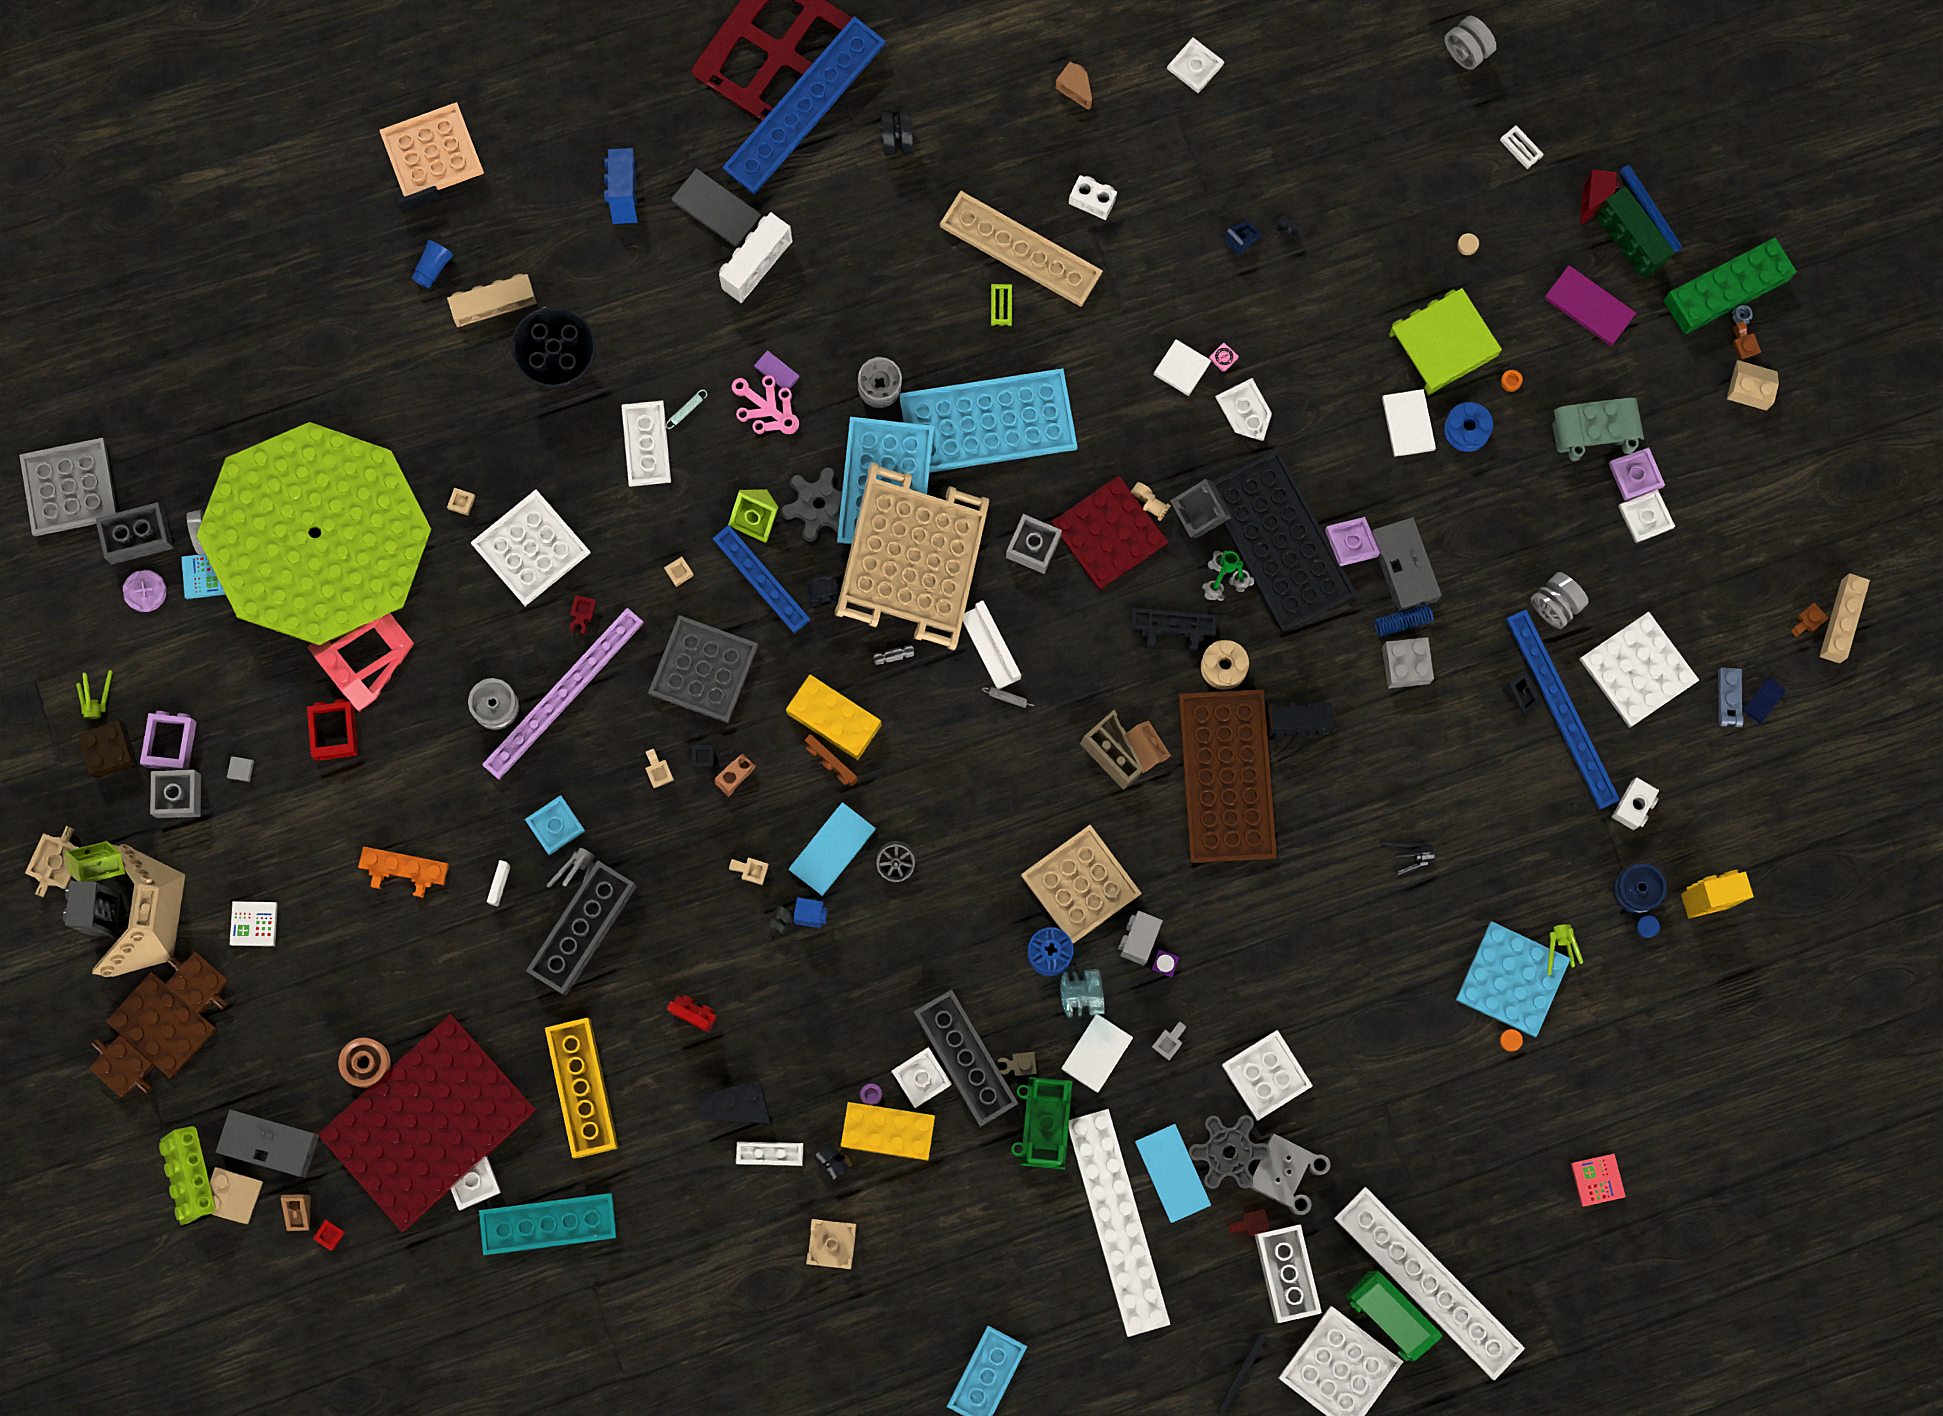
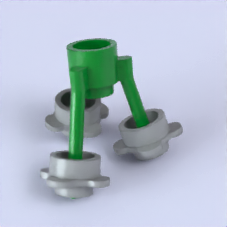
M1215 551L1213 553V558L1208 562V567L1219 571V575L1216 581L1203 584L1202 588L1205 590V598L1222 601L1225 597L1222 594L1224 587L1220 583L1223 575L1234 572L1236 569L1238 571L1229 579V583L1234 585L1238 592H1243L1249 585L1254 584V578L1250 577L1247 571L1242 570L1243 562L1239 561L1237 553L1233 551H1224L1223 553Z

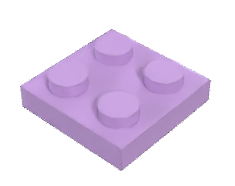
M1649 448L1609 462L1624 501L1665 486Z
M1365 517L1330 525L1325 529L1339 566L1376 558L1380 554Z

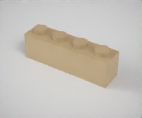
M517 274L512 279L505 281L496 280L491 285L485 287L476 286L471 291L456 292L451 297H447L457 327L537 304L528 274Z
M1850 573L1841 580L1819 657L1841 663L1848 658L1870 580Z

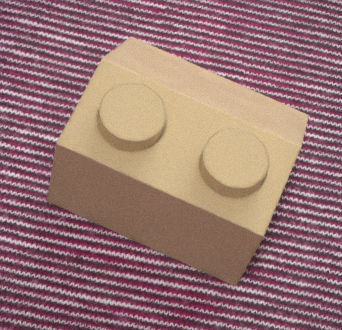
M1737 360L1727 399L1767 411L1775 401L1779 385L1778 372Z
M215 1167L209 1183L215 1205V1211L211 1214L248 1224L263 1181Z

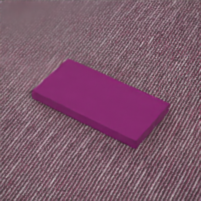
M1570 265L1544 298L1610 346L1614 344L1636 314L1635 311Z

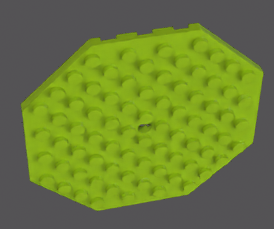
M308 422L226 457L196 537L237 618L317 645H323L329 640L345 635L360 626L376 621L404 607L431 528L391 450ZM312 528H318L321 531V535L318 538H312L308 532Z

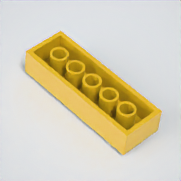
M584 1018L546 1027L545 1031L572 1158L576 1159L618 1149L591 1020Z

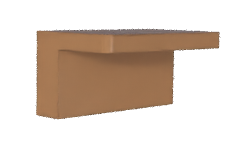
M1149 720L1136 725L1125 734L1143 767V773L1171 757Z

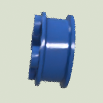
M1465 402L1454 407L1444 425L1447 441L1454 448L1465 452L1480 449L1487 442L1493 430V420L1488 410L1474 402ZM1464 424H1470L1473 430L1465 429Z

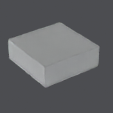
M231 757L227 778L250 782L254 761Z

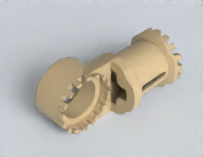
M1137 482L1131 491L1135 497L1137 496L1136 499L1146 503L1143 510H1148L1157 516L1159 521L1163 519L1164 514L1170 508L1169 504L1165 505L1156 499V496L1152 494V490L1140 482Z

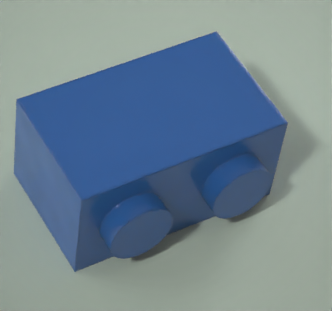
M797 897L793 918L795 924L821 929L822 923L826 924L828 915L824 903Z

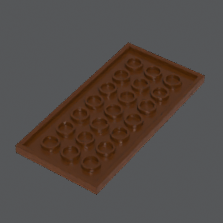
M1264 690L1179 694L1190 863L1276 859Z

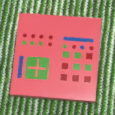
M1615 1154L1571 1163L1581 1207L1625 1197Z

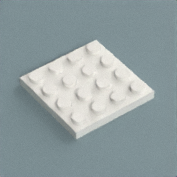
M537 490L533 491L471 542L472 546L525 607L590 554L588 548Z
M1649 612L1579 659L1629 728L1699 681Z
M1330 1306L1278 1378L1326 1416H1365L1403 1361Z

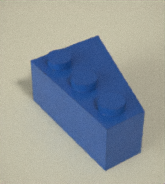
M633 148L608 149V158H605V170H608V174H604L605 186H608V190H604L605 202H609L612 223H637L635 204H637L635 197L636 173Z

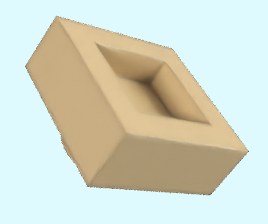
M454 488L447 508L468 516L475 495Z
M683 557L664 567L676 587L694 576Z

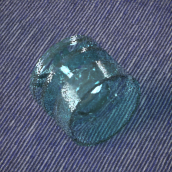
M1099 969L1084 970L1083 980L1079 981L1076 971L1072 972V982H1069L1067 972L1061 974V1003L1067 1018H1073V1008L1075 1007L1077 1016L1081 1017L1082 1007L1084 1006L1087 1007L1090 1016L1104 1014V997Z

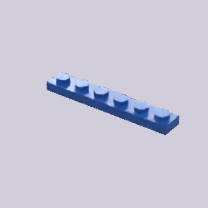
M729 525L713 537V541L794 634L810 621L805 612Z

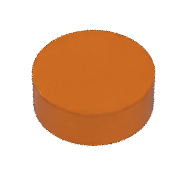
M1508 370L1501 377V386L1509 392L1518 390L1523 382L1521 374L1516 370Z
M1514 1029L1506 1030L1500 1036L1501 1047L1509 1052L1518 1050L1523 1043L1521 1034Z

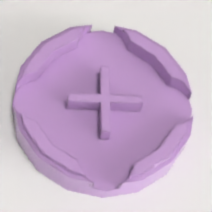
M151 570L136 571L126 579L123 585V595L125 602L131 608L139 612H150L157 609L164 602L167 587L164 580L156 572Z

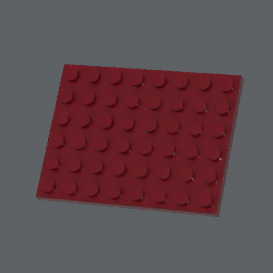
M450 1014L394 1064L380 1080L372 1084L320 1131L318 1136L401 1232H405L537 1110L453 1015Z

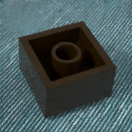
M119 720L77 734L89 775L98 779L138 765L127 727Z

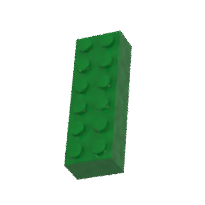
M1775 237L1672 290L1663 301L1685 335L1732 311L1735 307H1739L1786 283L1797 271Z

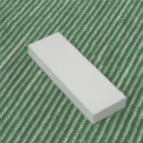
M737 1142L736 1164L803 1166V1143Z

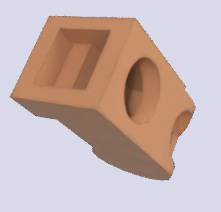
M741 754L715 778V785L729 797L735 791V788L754 770L755 765L744 754Z

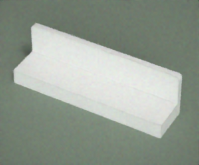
M984 601L976 603L975 609L964 613L963 623L996 688L1001 689L1020 680L1021 674Z

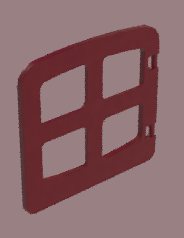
M741 0L693 66V75L705 85L710 86L725 98L763 121L766 118L762 115L765 109L771 112L774 108L760 100V96L782 66H789L803 75L813 64L796 53L795 47L814 20L820 17L842 31L851 21L852 17L825 0H794L803 6L804 9L784 37L777 40L751 23L770 0ZM741 37L749 40L769 55L747 88L740 87L720 73L726 59ZM713 76L723 81L720 86L711 82Z

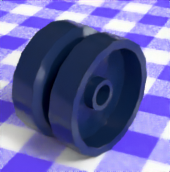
M1646 863L1634 864L1622 871L1615 879L1613 885L1614 899L1618 905L1626 912L1634 914L1645 913L1660 905L1667 892L1666 879L1662 872L1655 866Z

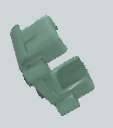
M1636 398L1569 405L1554 410L1555 421L1552 425L1557 451L1560 453L1569 452L1568 455L1572 461H1578L1585 453L1584 446L1615 443L1616 445H1622L1624 453L1631 454L1639 445L1638 438L1644 440Z

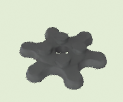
M824 468L820 473L819 480L815 483L807 482L801 475H794L790 479V486L797 492L798 497L794 503L786 504L782 507L781 515L787 520L801 518L804 521L805 528L802 535L806 541L812 542L816 540L819 530L824 526L833 528L838 534L842 492L834 488L833 483L836 473L832 468ZM817 498L825 502L824 507L821 509L813 506V502Z
M1243 1115L1238 1119L1234 1127L1226 1128L1219 1117H1208L1205 1126L1210 1133L1209 1141L1201 1145L1194 1144L1189 1149L1191 1159L1196 1161L1205 1160L1209 1164L1210 1169L1204 1179L1205 1185L1210 1189H1215L1220 1185L1224 1177L1233 1176L1241 1188L1247 1189L1251 1187L1254 1179L1249 1172V1164L1255 1159L1264 1160L1270 1155L1268 1145L1264 1143L1254 1144L1249 1139V1133L1254 1126L1253 1119L1248 1115ZM1228 1147L1235 1148L1233 1158H1226L1224 1155L1225 1149Z

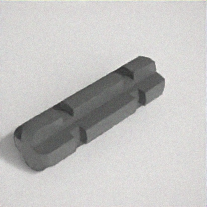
M909 644L905 645L904 648L897 647L885 650L884 653H881V651L873 654V660L875 665L883 664L884 661L891 662L903 659L904 656L906 658L914 656V648Z

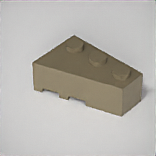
M1114 709L1083 737L1080 744L1124 790L1139 777L1143 767L1133 746L1130 745L1125 735L1126 732L1121 727Z

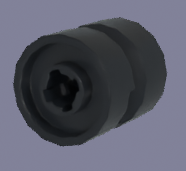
M836 1140L829 1143L813 1156L820 1167H825L824 1173L831 1182L854 1165L847 1155L841 1154L842 1148Z

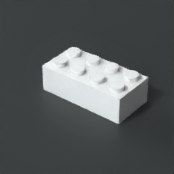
M771 212L767 217L764 216L759 221L755 232L748 234L745 239L746 243L734 251L731 261L728 264L725 263L719 271L722 289L740 303L745 300L792 243L790 226Z
M1301 1225L1256 1234L1255 1239L1275 1323L1321 1314Z

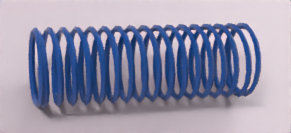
M1425 604L1421 607L1418 606V608L1415 607L1383 618L1380 617V619L1377 618L1375 619V627L1378 635L1382 637V635L1395 633L1398 630L1401 632V629L1404 631V628L1407 630L1414 626L1417 627V625L1420 626V623L1423 625L1430 621L1433 622V613L1430 606Z

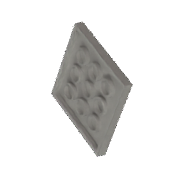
M104 438L19 455L32 535L39 536L97 524L95 518L117 513Z

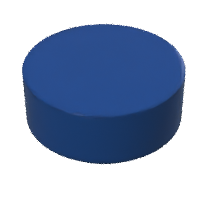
M1644 916L1638 920L1636 928L1642 937L1650 938L1659 932L1660 925L1655 917Z

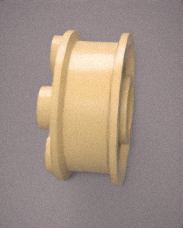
M1229 640L1217 641L1210 645L1205 651L1201 662L1203 678L1210 686L1219 690H1229L1240 685L1249 668V658L1246 651L1236 642ZM1226 661L1230 664V668L1222 669L1219 663Z

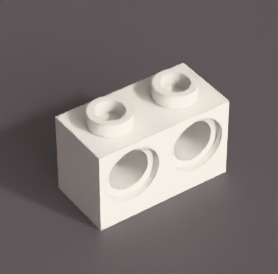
M1080 175L1070 194L1069 204L1106 220L1116 200L1117 191L1109 185L1097 183L1089 176L1083 177ZM1086 189L1090 193L1082 194L1080 193V190ZM1104 197L1108 201L1106 203H1102L1098 199Z

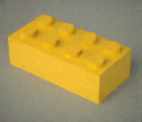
M812 675L808 676L786 708L787 715L856 760L860 758L881 727V720Z
M1738 870L1726 872L1718 876V878L1717 875L1703 878L1698 883L1686 887L1687 891L1681 894L1688 919L1729 909L1754 897L1746 871L1738 873Z
M848 1102L841 1147L928 1161L935 1115Z

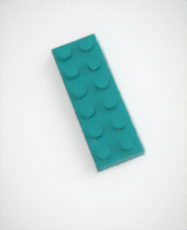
M612 1193L479 1210L483 1255L617 1238Z

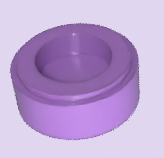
M876 1084L865 1085L860 1092L861 1100L866 1105H877L882 1099L880 1087Z

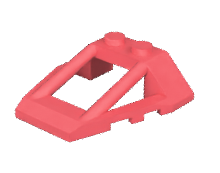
M390 613L376 621L356 628V630L349 632L334 643L330 641L341 636L329 640L323 645L311 643L307 647L359 712L377 699L385 683H388L398 664H401L414 645L413 641ZM375 628L392 651L355 674L338 650L370 629ZM389 663L368 689L361 680Z

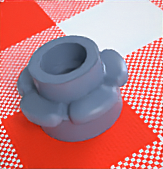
M1746 305L1735 307L1732 311L1735 323L1744 321L1748 324L1753 317L1751 308Z

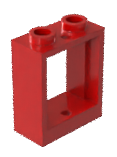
M346 699L335 700L333 704L316 702L313 703V706L307 707L311 757L315 761L358 756L355 711L350 701L347 702ZM345 710L348 744L318 748L316 714Z

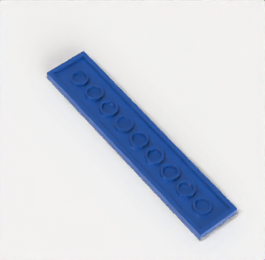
M854 16L722 167L723 170L755 195L886 45V41Z

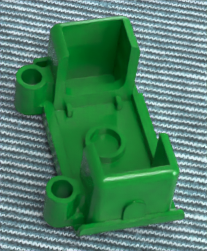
M1029 1077L1028 1086L1020 1085L1016 1091L1018 1098L1026 1100L1023 1143H1014L1011 1152L1014 1156L1021 1157L1022 1166L1065 1170L1072 1081ZM1021 1088L1026 1089L1027 1095H1020L1019 1090ZM1017 1145L1021 1146L1022 1152L1016 1153L1014 1147Z

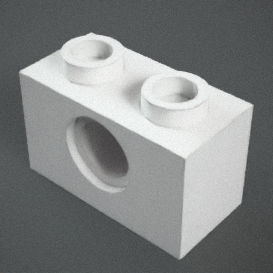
M1635 778L1628 786L1612 818L1633 830L1639 826L1643 827L1649 817L1646 813L1649 808H1654L1659 799L1656 797L1659 790L1639 778ZM1633 800L1641 803V810L1634 808Z

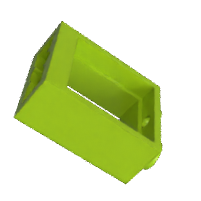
M108 841L64 852L68 873L77 881L94 882L125 874L121 853Z

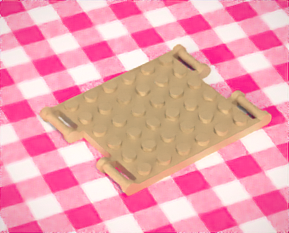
M871 462L868 468V477L835 615L854 618L876 627L879 622L880 613H887L917 622L918 625L914 633V639H925L955 650L958 644L989 499L956 491V488L953 487L947 489L946 500L910 490L911 474L898 473L879 467L877 463ZM876 475L899 481L901 486L878 480ZM957 499L976 505L979 511L955 504L954 500ZM849 602L873 609L872 614L846 608V604ZM926 625L951 632V636L948 638L925 631Z

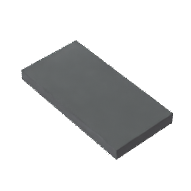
M697 168L671 199L674 204L736 248H738L762 218L760 213Z

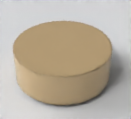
M1470 233L1462 235L1457 244L1458 250L1464 255L1474 254L1479 247L1478 238Z

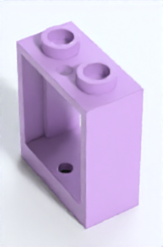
M156 711V714L149 713L140 764L146 768L173 771L189 770L197 722L190 718V715L178 713L177 716H169V713L164 711ZM157 722L184 725L179 759L151 756Z

